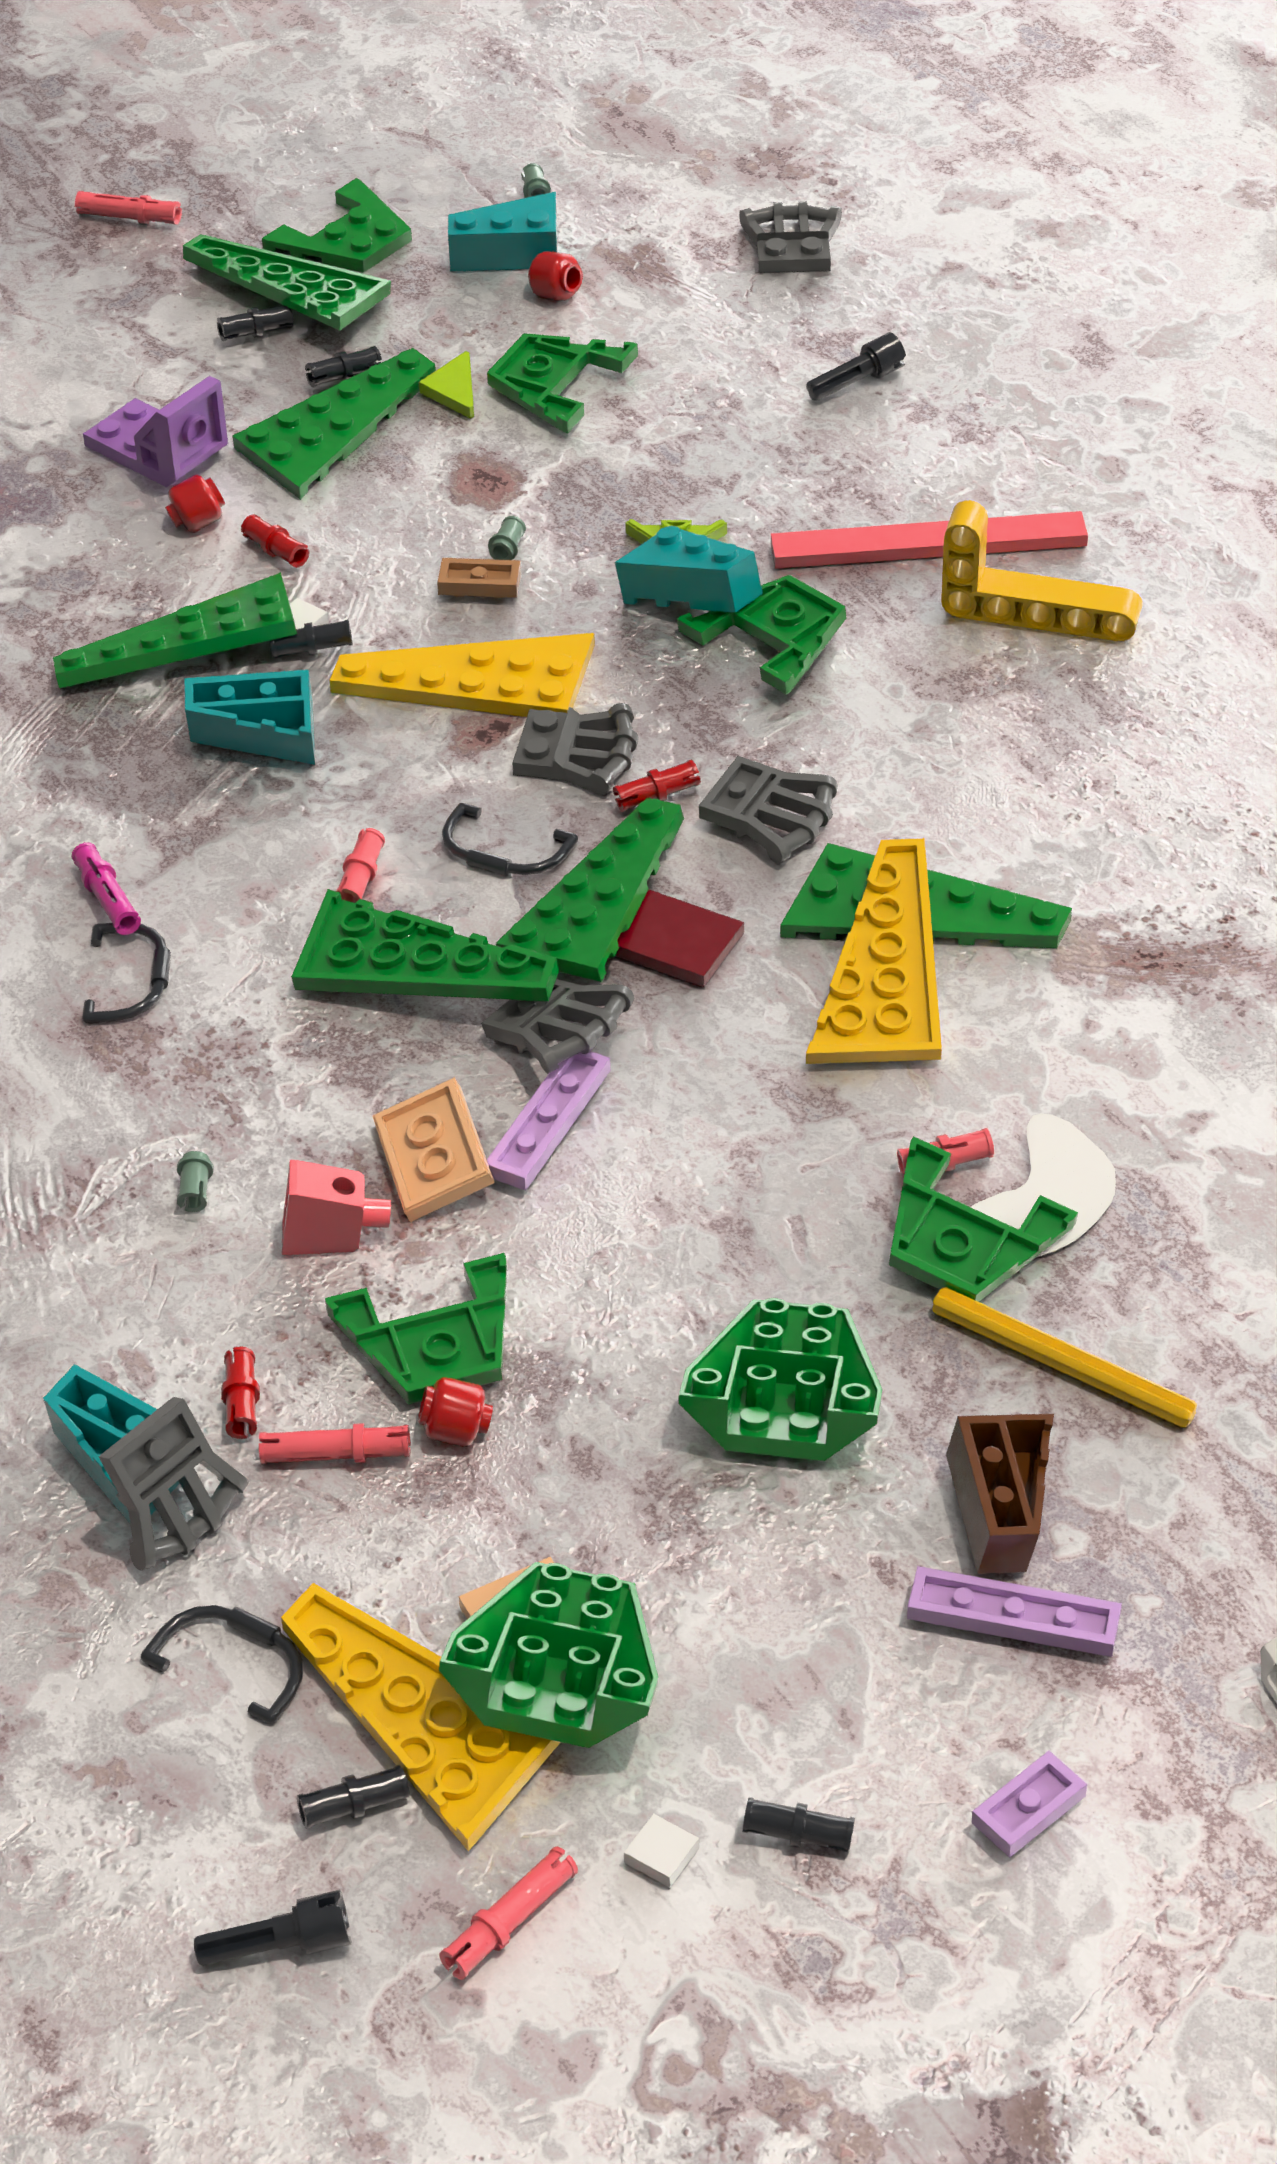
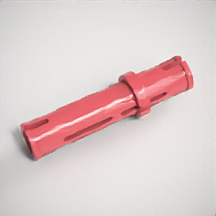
M78 191L75 198V207L78 214L129 218L138 220L141 224H149L150 221L174 225L179 224L182 216L180 202L156 200L148 195H141L138 198Z
M364 1423L353 1424L352 1429L279 1433L260 1432L259 1441L262 1442L259 1443L261 1464L354 1459L355 1463H366L367 1458L410 1457L411 1449L408 1447L411 1446L409 1425L365 1428Z
M558 1846L553 1847L548 1855L488 1910L480 1909L473 1915L471 1926L439 1953L440 1960L448 1971L457 1964L458 1968L452 1974L454 1977L460 1980L465 1979L469 1972L491 1951H501L509 1943L510 1934L567 1880L573 1878L578 1873V1867L570 1855L560 1862L559 1859L565 1854L564 1849Z

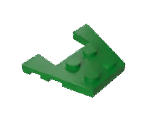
M355 178L335 191L336 204L349 209V213L335 222L328 223L324 229L311 237L283 224L262 238L263 249L276 252V248L290 251V256L301 259L309 255L322 258V264L364 273L412 241L411 228L360 179Z
M523 333L487 372V383L490 387L560 431L568 434L583 418L584 403L559 396L560 393L587 364L623 373L638 357V344L624 342L623 347L606 346V340L592 339L587 345L570 343V337Z
M791 575L761 585L763 594L737 612L708 610L709 612L692 618L690 613L677 618L678 631L701 645H705L735 625L780 651L781 653L759 668L761 680L786 695L793 690L847 619L845 605Z
M913 1136L909 1146L889 1266L938 1289L947 1287L979 1302L1075 1226L1078 1212L1042 1195L1038 1197L1021 1227L1016 1229L933 1190L949 1166L951 1153Z
M505 1253L463 1263L464 1276L474 1300L379 1323L368 1290L363 1288L325 1298L326 1311L331 1320L407 1404L422 1401L426 1386L434 1387L437 1380L442 1377L474 1383L480 1386L502 1380L507 1287V1259Z

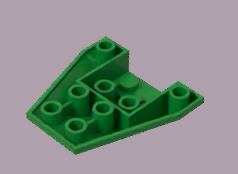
M779 1298L753 1299L685 1369L679 1391L678 1404L726 1451L826 1461L877 1425L883 1389L848 1308H838L828 1303H815L812 1305L788 1303Z
M534 1562L451 1633L439 1662L440 1673L484 1726L585 1748L592 1747L648 1716L659 1678L636 1584L620 1580L611 1574H591L570 1569L559 1563L544 1564Z

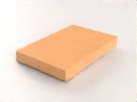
M455 1077L373 1115L404 1213L410 1222L495 1183L462 1089Z

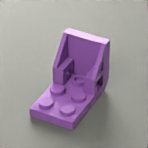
M208 376L160 410L134 398L84 432V445L168 487L228 444L221 381Z

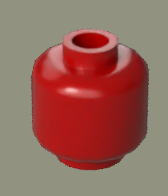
M544 251L533 259L528 271V279L533 293L539 298L565 301L572 298L582 284L583 274L577 259L571 254Z
M193 475L169 489L168 497L171 504L166 506L165 509L176 528L183 524L188 531L195 533L221 518V507L225 505V501L211 477L205 480L200 475Z
M442 1377L437 1380L434 1387L426 1386L419 1409L418 1424L425 1425V1434L431 1440L467 1447L475 1441L477 1433L487 1434L493 1405L484 1404L485 1393L480 1385Z

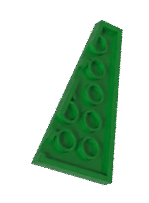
M200 234L183 245L184 260L339 331L391 294V280Z
M414 348L403 351L378 365L370 367L362 373L343 380L323 392L312 395L308 399L288 409L281 410L279 413L232 435L233 446L238 452L301 500L308 493V486L314 480L322 481L329 474L328 468L335 461H344L377 430V423L383 417L390 419L397 412L396 406L403 399H412L420 391L419 382L436 371L435 363Z
M280 572L195 605L182 607L176 612L96 642L64 651L61 655L53 657L55 675L59 688L291 636L297 634Z
M646 798L604 840L592 849L580 863L566 874L557 885L541 898L533 908L515 923L496 942V946L504 948L512 944L555 957L559 972L602 982L606 975L605 963L608 958L615 957L619 949L617 940L621 932L629 929L648 891L647 881L650 875H656L661 866L659 857L662 851L670 848L684 820L681 805L660 801L659 799Z
M827 843L780 924V937L796 938V932L820 933V939L836 940L837 933H850L855 920L856 909L862 900L867 886V878L875 855ZM927 869L933 944L934 937L958 938V945H975V939L999 940L1005 947L1057 949L1071 922V907Z
M327 889L291 978L294 989L304 991L549 1001L559 968L555 957L512 944L504 948L488 943L486 936L472 933L469 937L454 933L452 926L399 910L390 913L374 909L373 902L359 899L356 903L343 900L339 892Z

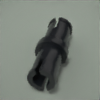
M285 305L262 310L253 307L247 309V313L217 318V330L222 341L252 335L254 338L260 337L266 331L293 327V313L291 308Z
M376 346L349 354L341 351L336 353L333 358L307 363L305 370H311V372L305 374L309 385L316 387L317 385L339 379L341 381L349 379L374 365L380 364L381 362L376 363V361L382 360V357Z
M348 619L313 626L312 622L304 623V628L296 629L297 634L270 640L273 658L302 652H309V655L318 654L317 650L353 645Z
M396 1765L391 1769L357 1779L353 1774L342 1777L341 1784L307 1794L297 1795V1806L302 1823L308 1829L314 1825L351 1815L353 1819L365 1815V1810L400 1799H408L410 1793L404 1770L400 1765Z
M749 1797L742 1832L790 1840L789 1846L799 1848L802 1842L843 1850L849 1853L855 1818L807 1810L808 1804L797 1802L795 1808L754 1800V1798Z

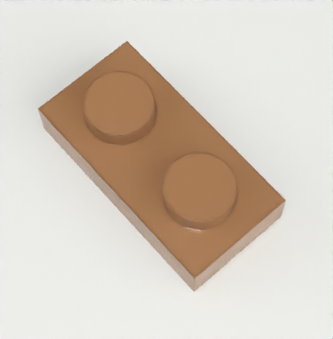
M442 558L437 581L438 595L517 598L521 578V561Z

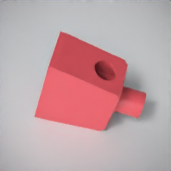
M290 1160L282 1219V1255L354 1252L359 1248L362 1226L389 1228L391 1200L364 1198V1175L359 1171Z

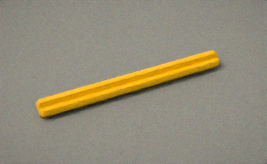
M943 1287L933 1300L932 1310L935 1314L1177 1426L1186 1428L1195 1417L1197 1409L1195 1401L956 1291Z

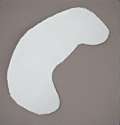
M1043 1113L1033 1115L1027 1125V1143L1031 1166L1027 1182L1016 1190L1004 1191L971 1206V1208L1016 1229L1021 1227L1040 1195L1078 1212L1077 1221L1073 1229L1037 1257L1055 1252L1076 1241L1087 1232L1111 1205L1116 1186L1115 1168L1105 1153L1070 1122L1054 1115Z

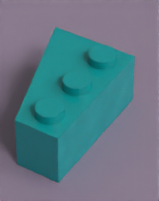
M556 191L449 214L448 245L450 272L529 269L533 259L538 254L544 251L558 252Z
M676 526L660 529L655 536L614 562L624 604L635 605L638 598L655 599L656 605L659 607H669L670 601L689 602L690 609L737 612L763 594L754 551L714 540L705 535L691 533Z
M309 670L184 678L185 713L190 742L315 765L313 700Z
M74 1364L43 1397L53 1432L130 1523L128 1509L117 1498L118 1491L100 1461L99 1456L157 1409ZM179 1481L168 1488L170 1494L180 1484ZM153 1502L149 1504L151 1516L157 1510Z

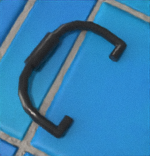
M459 803L442 829L444 845L454 856L465 860L469 866L505 876L509 873L519 875L538 874L555 868L569 855L578 842V836L575 833L555 829L553 838L564 841L563 845L551 858L532 864L512 863V860L476 849H464L453 839L452 833L455 825L463 814L479 818L482 812L481 807L466 803Z
M100 923L92 927V946L99 947L101 945L102 934L118 933L113 923ZM140 924L139 928L133 932L149 938L156 947L153 953L151 992L142 1001L131 1007L112 1011L94 1012L95 1002L91 999L85 1000L83 1008L84 1022H113L133 1018L149 1010L161 997L163 989L168 986L171 952L166 947L165 939L154 928Z
M218 1605L197 1606L176 1614L159 1629L142 1651L141 1660L165 1672L169 1668L170 1660L158 1655L159 1650L181 1626L194 1620L205 1618L225 1620L230 1627L270 1646H278L285 1652L290 1662V1677L286 1686L270 1709L252 1702L247 1711L248 1714L269 1724H273L279 1719L295 1697L303 1679V1660L294 1642L281 1633L280 1627L239 1607L229 1609Z

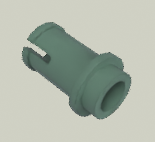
M536 163L527 164L523 168L524 173L521 172L522 180L524 181V197L528 198L550 193V184L544 178L543 168Z
M516 516L504 518L498 533L494 534L488 542L489 553L494 560H512L517 556L519 550L518 543L526 531V525L523 520Z
M189 1151L177 1163V1173L180 1176L177 1204L180 1208L185 1206V1211L198 1212L207 1206L208 1179L213 1175L214 1166L209 1156L203 1152Z

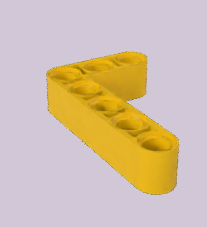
M971 500L961 501L954 506L945 531L943 545L941 603L947 613L958 618L1111 641H1125L1134 635L1143 606L1142 599L1138 593L1128 588L986 568L987 511L981 504Z

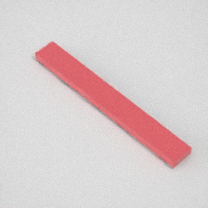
M1082 511L988 518L986 554L1085 547L1088 543V533ZM949 521L771 533L775 569L943 557L944 535Z

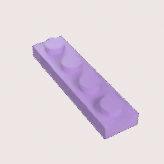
M590 1051L587 1054L578 1053L558 1063L559 1068L547 1075L487 1158L494 1180L525 1191L611 1071L609 1057Z
M917 1566L908 1603L907 1619L1112 1657L1122 1603Z

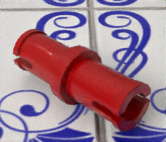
M251 514L244 519L241 525L242 535L259 544L264 553L272 557L278 556L295 568L301 567L307 562L310 554L309 549H307L308 546L289 536V532L279 525H271L256 514Z
M692 759L660 772L657 769L647 771L645 777L620 786H614L613 794L615 796L619 795V798H616L615 801L621 812L638 806L646 798L665 801L667 800V795L693 786H699L701 784L700 776H694L699 771Z
M240 1346L233 1348L234 1363L230 1350L226 1351L224 1355L226 1381L221 1386V1400L226 1405L227 1421L225 1423V1430L227 1434L232 1438L246 1439L248 1438L247 1423L249 1425V1433L252 1436L257 1431L255 1404L260 1399V1386L255 1380L254 1375L255 1354L251 1349Z

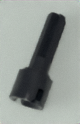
M891 332L864 344L859 356L808 381L806 389L809 392L810 398L812 400H820L869 375L879 379L905 366V363L902 361L906 356L905 349L898 337Z
M341 1890L297 1899L296 1906H292V1912L273 1916L272 1919L199 1935L194 1938V1951L199 1965L204 1966L297 1945L300 1946L301 1950H306L308 1955L351 1945V1937L347 1933L350 1925Z

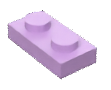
M1047 1751L972 1811L971 1823L1010 1858L1086 1797L1087 1783L1053 1753Z

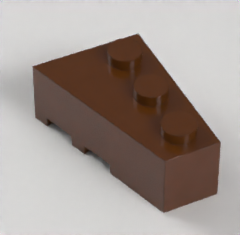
M1054 1413L957 1417L946 1457L977 1574L1027 1572L1040 1534L1045 1493V1473L1049 1460L1050 1449L1048 1448Z

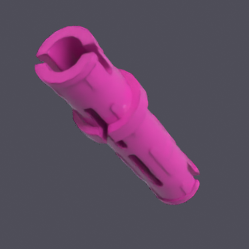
M90 842L79 844L72 851L71 858L82 874L81 880L84 887L89 892L95 894L101 907L119 934L129 935L135 932L141 924V918L116 881V872L113 866L102 859L94 844ZM103 884H105L106 888L109 890L108 893L106 892L105 888L103 887Z

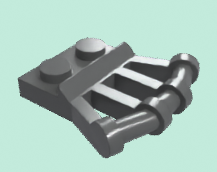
M800 201L798 205L783 206L782 202H773V206L754 211L750 208L740 210L739 219L741 226L757 246L759 273L831 271L829 242L840 225L842 217L841 207L831 206L828 209L807 205V201ZM798 219L799 232H784L783 220ZM808 219L825 222L820 231H809ZM774 221V232L765 233L759 226L761 223Z
M618 703L613 705L608 711L583 715L569 707L567 713L530 709L512 762L513 775L567 781L594 793L606 795L614 787V780L617 776L631 768L633 754L631 752L636 749L638 744V734L633 730L631 724L634 719L631 707L625 703ZM615 729H616V732H615V733H614V732H604V731L615 730Z
M737 756L699 804V818L736 831L737 838L748 835L766 849L769 857L775 863L780 864L790 857V852L804 844H812L819 836V827L826 826L833 816L831 801L836 796L838 784L829 775L784 772ZM800 793H810L813 794L815 798ZM771 804L806 816V818L771 806ZM766 825L789 832V834L780 837Z
M556 979L549 1001L509 1000L481 1024L486 1038L517 1046L520 1054L528 1050L539 1061L543 1070L549 1074L559 1068L558 1063L578 1053H589L596 1047V1040L601 1036L607 1037L617 1029V1020L621 1013L628 1011L633 1004L634 994L628 987L619 984L578 985ZM564 1019H565V1020H569V1021H573V1022H576V1023H580V1024H583V1025H586V1026L584 1027V1026H582V1025H578V1024H575V1023L567 1022V1021H564ZM544 1036L562 1042L549 1047L541 1038Z
M172 1397L99 1456L100 1461L118 1491L117 1498L128 1509L133 1539L129 1548L130 1557L133 1565L140 1571L154 1567L157 1560L178 1553L183 1555L190 1553L196 1548L197 1539L206 1532L214 1533L222 1526V1517L237 1492L243 1493L249 1483L245 1476L212 1451L185 1399ZM199 1463L216 1475L220 1481L211 1498L194 1469ZM177 1481H179L194 1508V1517L188 1522L185 1521L168 1490ZM151 1502H153L168 1529L167 1536L154 1540L149 1508Z

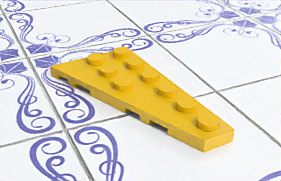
M595 633L340 654L329 680L330 692L527 717L530 709L567 713L569 707L573 708L595 647Z
M925 838L880 841L867 878L865 892L855 912L850 933L848 932L832 977L827 1000L819 1014L814 1037L806 1051V1064L941 1060L942 1045Z
M312 1583L281 1617L283 1631L391 1760L403 1768L406 1778L468 1852L561 1743L484 1726L440 1673L439 1662L441 1656L315 1583Z

